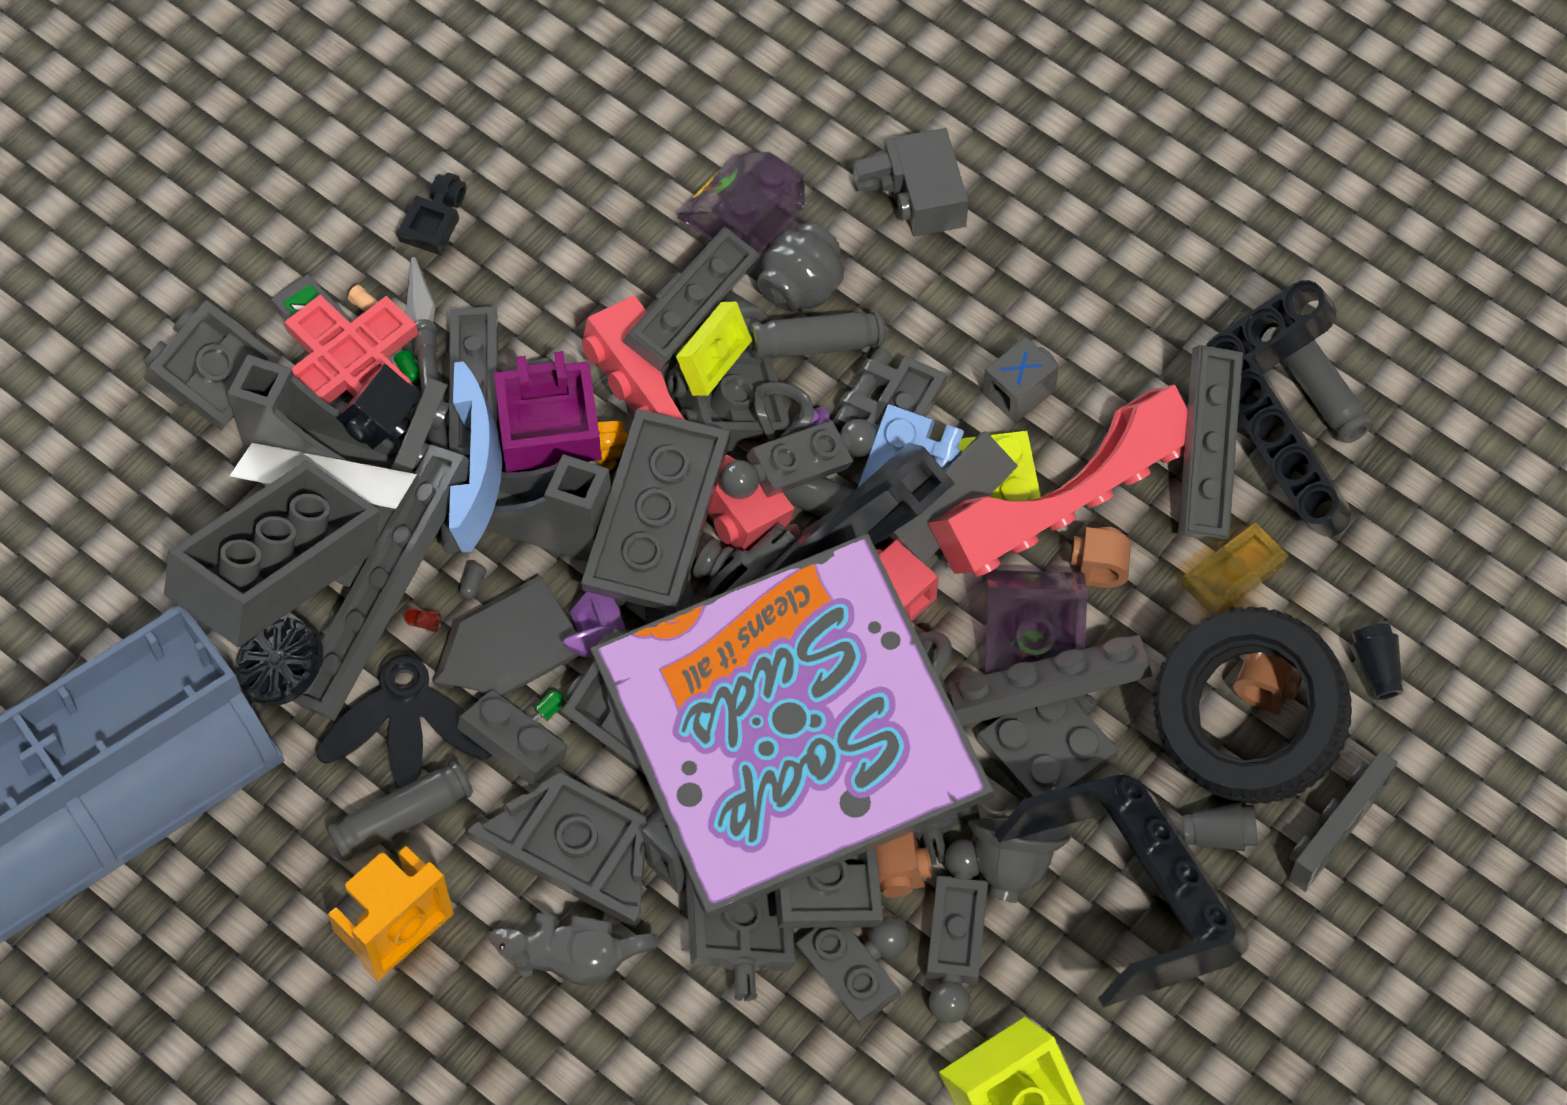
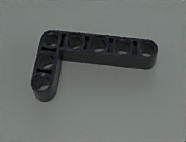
M1300 280L1215 335L1206 346L1243 352L1238 418L1299 516L1317 534L1329 537L1340 534L1347 528L1351 518L1349 505L1265 373L1327 332L1336 320L1337 310L1325 291L1316 282ZM1319 301L1317 308L1312 313L1301 315L1303 307L1307 303ZM1278 327V332L1274 338L1262 342V337L1268 329ZM1262 390L1260 398L1255 403L1245 405V400L1252 391ZM1279 426H1285V432L1279 440L1268 442L1271 431ZM1309 463V469L1302 478L1291 480V474L1298 465ZM1333 501L1330 513L1325 517L1315 518V511L1321 503Z

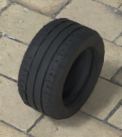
M1247 606V609H1243V607H1236L1233 610L1226 609L1223 610V613L1218 614L1216 612L1209 618L1201 619V623L1192 625L1189 631H1185L1180 636L1181 639L1179 641L1176 640L1171 651L1169 650L1165 655L1166 660L1165 662L1162 661L1160 673L1156 677L1157 685H1154L1155 697H1153V705H1155V709H1153L1156 719V729L1159 730L1158 735L1164 744L1166 752L1170 755L1169 757L1196 784L1214 795L1230 801L1267 804L1274 801H1283L1284 798H1292L1294 795L1306 791L1307 787L1311 788L1319 779L1321 780L1325 776L1324 773L1327 770L1330 771L1334 762L1340 757L1339 753L1344 749L1345 741L1349 735L1348 730L1351 727L1352 699L1349 683L1332 649L1313 628L1304 624L1298 618H1293L1292 615L1275 609L1268 610L1267 607L1255 608ZM1264 653L1283 658L1299 671L1306 683L1308 710L1302 729L1288 747L1268 758L1242 760L1222 754L1210 744L1201 728L1199 702L1205 683L1220 665L1238 655Z

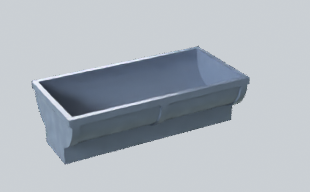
M179 605L171 607L160 614L159 618L22 703L0 713V944L285 761L283 754L267 734L241 692L236 675L192 615Z

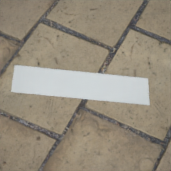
M251 443L230 477L271 484L307 460L370 504L396 509L417 474Z

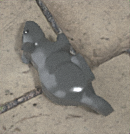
M545 913L536 914L535 922L540 929L535 932L524 933L515 929L502 928L496 929L488 935V939L498 953L514 965L521 976L530 977L534 969L551 971L571 983L583 986L604 981L617 970L622 962L636 954L655 949L658 942L657 934L625 937L613 933V925L611 923L585 917L574 916L569 927H562L559 919Z

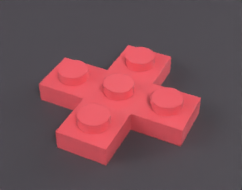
M319 295L284 322L287 332L309 353L307 357L292 367L294 376L326 403L329 404L346 390L355 396L367 379L384 364L388 365L412 386L411 380L388 358L418 335L417 324L387 296L350 323L324 297Z

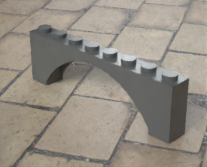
M247 355L227 393L245 452L251 443L390 469L399 448L397 444L385 439L372 450L367 444L353 439L348 434L346 427L336 419L341 412L312 392L294 376L292 368ZM562 455L559 463L550 467L524 472H501L497 501L485 530L588 562L611 491L609 469ZM470 474L464 484H469Z

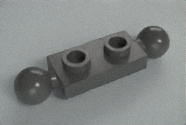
M854 419L846 423L839 434L831 420L753 447L746 455L749 462L737 460L725 466L720 477L721 487L728 496L734 499H745L754 494L760 483L768 498L841 472L854 462L850 455L863 457L870 454L877 431L869 421Z
M959 839L950 844L945 853V865L953 877L937 876L926 979L942 981L932 991L929 998V1007L936 1019L949 1024L961 1021L970 1010V996L962 986V983L978 985L988 881L973 880V877L977 876L980 870L976 862V842L971 839Z

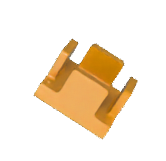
M407 846L398 852L403 871L386 854L380 853L346 883L347 892L366 910L358 917V925L356 927L338 908L335 907L328 913L333 931L361 959L364 969L377 982L454 915L444 875L431 862L425 865Z

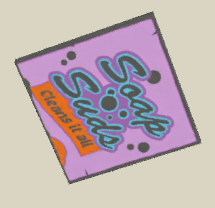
M868 533L590 648L708 919L994 797V790Z

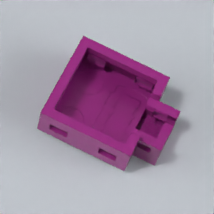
M564 351L554 352L555 362L527 366L526 356L516 357L518 370L494 373L506 472L550 467L559 463L562 455L586 462L602 460L589 361L565 364Z

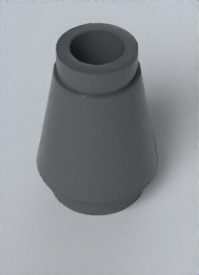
M1238 801L1194 814L1183 815L1185 841L1188 845L1245 851V846L1258 845L1255 805L1242 806V802Z

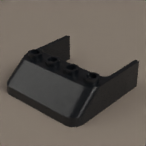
M1114 775L1025 798L994 834L998 842L1001 843L1109 814L1191 939L1192 945L1129 964L1099 996L1098 1000L1103 1007L1232 966L1248 949L1249 942L1244 928L1161 803L1135 778L1127 775Z

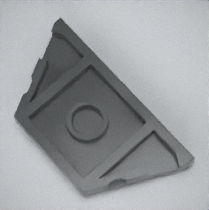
M559 772L539 784V787L533 793L522 794L506 804L507 810L484 824L478 821L468 829L467 834L470 841L635 929L639 925L645 861L643 830L647 828V818Z

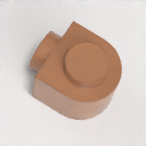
M1086 527L1084 537L1074 536L1070 565L1078 566L1077 584L1101 588H1113L1125 584L1129 577L1130 539L1122 534L1120 530L1113 527Z
M1264 653L1247 654L1233 688L1235 693L1248 704L1279 715L1285 698L1295 699L1303 678L1299 671L1283 658Z
M913 832L876 847L880 891L884 896L897 898L909 895L913 889L925 887V878L933 877L928 847L920 848Z

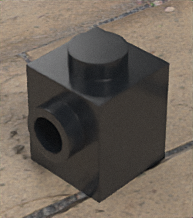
M384 364L367 379L336 419L346 427L348 434L353 439L367 444L373 450L386 438L394 443L402 435L411 421L406 415L421 397V394L388 365Z

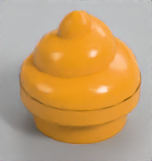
M623 421L598 422L602 460L596 462L608 468L609 471L616 466L617 459L621 458L629 433L625 432Z

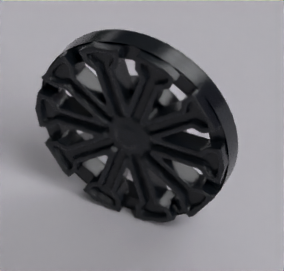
M280 618L250 639L246 647L242 646L237 659L239 668L236 671V678L240 687L255 702L264 706H280L295 700L311 686L319 673L323 660L322 641L317 632L299 618ZM272 636H273V643H271L270 640H269V638L272 637ZM260 647L264 650V652H257V651L259 650ZM311 650V653L307 654L306 656H302V654ZM301 669L306 670L302 676L298 675ZM288 683V689L283 692V684Z

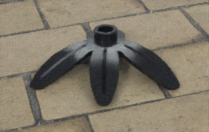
M409 655L394 657L384 665L380 673L381 690L372 693L345 713L326 735L317 752V758L322 763L328 764L340 760L364 745L379 730L386 719L390 718L388 733L389 764L397 789H400L417 780L421 772L423 734L420 718L423 717L444 741L457 750L481 760H487L492 757L489 752L457 729L459 717L465 711L448 698L429 689V673L426 666L419 659ZM401 673H408L414 678V683L410 688L402 689L396 685V677Z

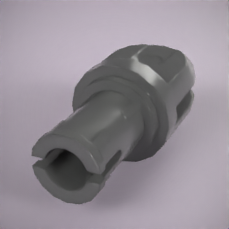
M777 522L749 551L736 549L729 557L731 562L709 583L705 593L706 599L753 581L797 542L795 537L789 531L784 533L785 527Z

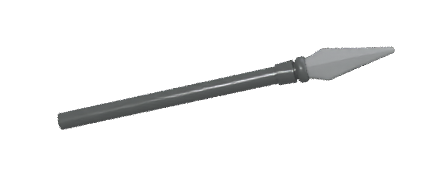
M413 257L410 263L406 315L417 324L418 335L412 339L418 359L421 389L423 390L429 378L439 381L436 360L437 327L433 322L436 305L429 292L417 259ZM444 418L439 430L430 427L428 441L431 445L449 450ZM448 513L440 527L443 550L451 554L459 552L460 548L449 530Z

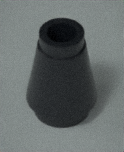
M1387 623L1374 624L1355 631L1352 634L1354 644L1350 646V649L1370 690L1373 692L1374 699L1384 700L1402 694L1399 635L1393 633L1391 625Z

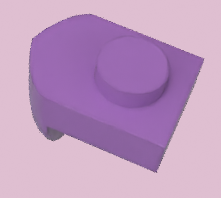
M586 592L570 611L578 633L566 638L563 644L574 654L585 658H593L590 648L596 646L606 634L612 633L614 629L626 630L621 618L620 609L616 605L614 598Z

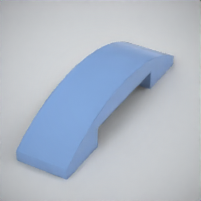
M464 361L454 363L453 404L465 428H471L469 484L450 486L449 530L462 553L472 552L490 521L499 493L502 472V449L496 420L477 380Z

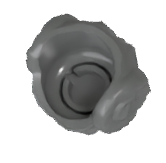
M801 223L795 230L783 231L763 256L761 274L757 280L759 291L769 301L774 303L776 307L783 308L784 310L811 309L824 304L844 278L845 269L839 259L841 253L839 242L829 231L817 223Z

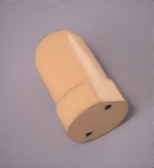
M360 285L354 286L348 293L347 299L364 312L378 302Z

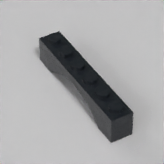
M909 442L754 580L867 533L875 546L891 533L918 517L955 483L924 446Z

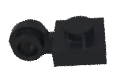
M450 172L445 175L438 174L431 185V200L415 196L396 232L400 242L441 256L460 219L455 208L460 207L466 194V183L460 181L459 175Z

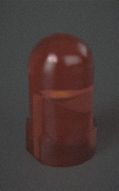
M409 609L405 613L404 620L409 626L436 633L440 626L441 614L433 611Z

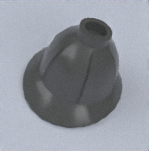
M1007 818L971 819L968 821V825L976 836V862L981 875L990 884L988 895L1010 903H1017L1020 893L1034 888L1044 878L1051 864L1054 852L1067 844L1072 837L1068 830L1063 827H1057L999 843L994 834Z

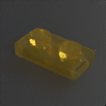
M1255 522L1185 574L1182 586L1210 615L1216 612L1220 614L1284 567L1289 555Z

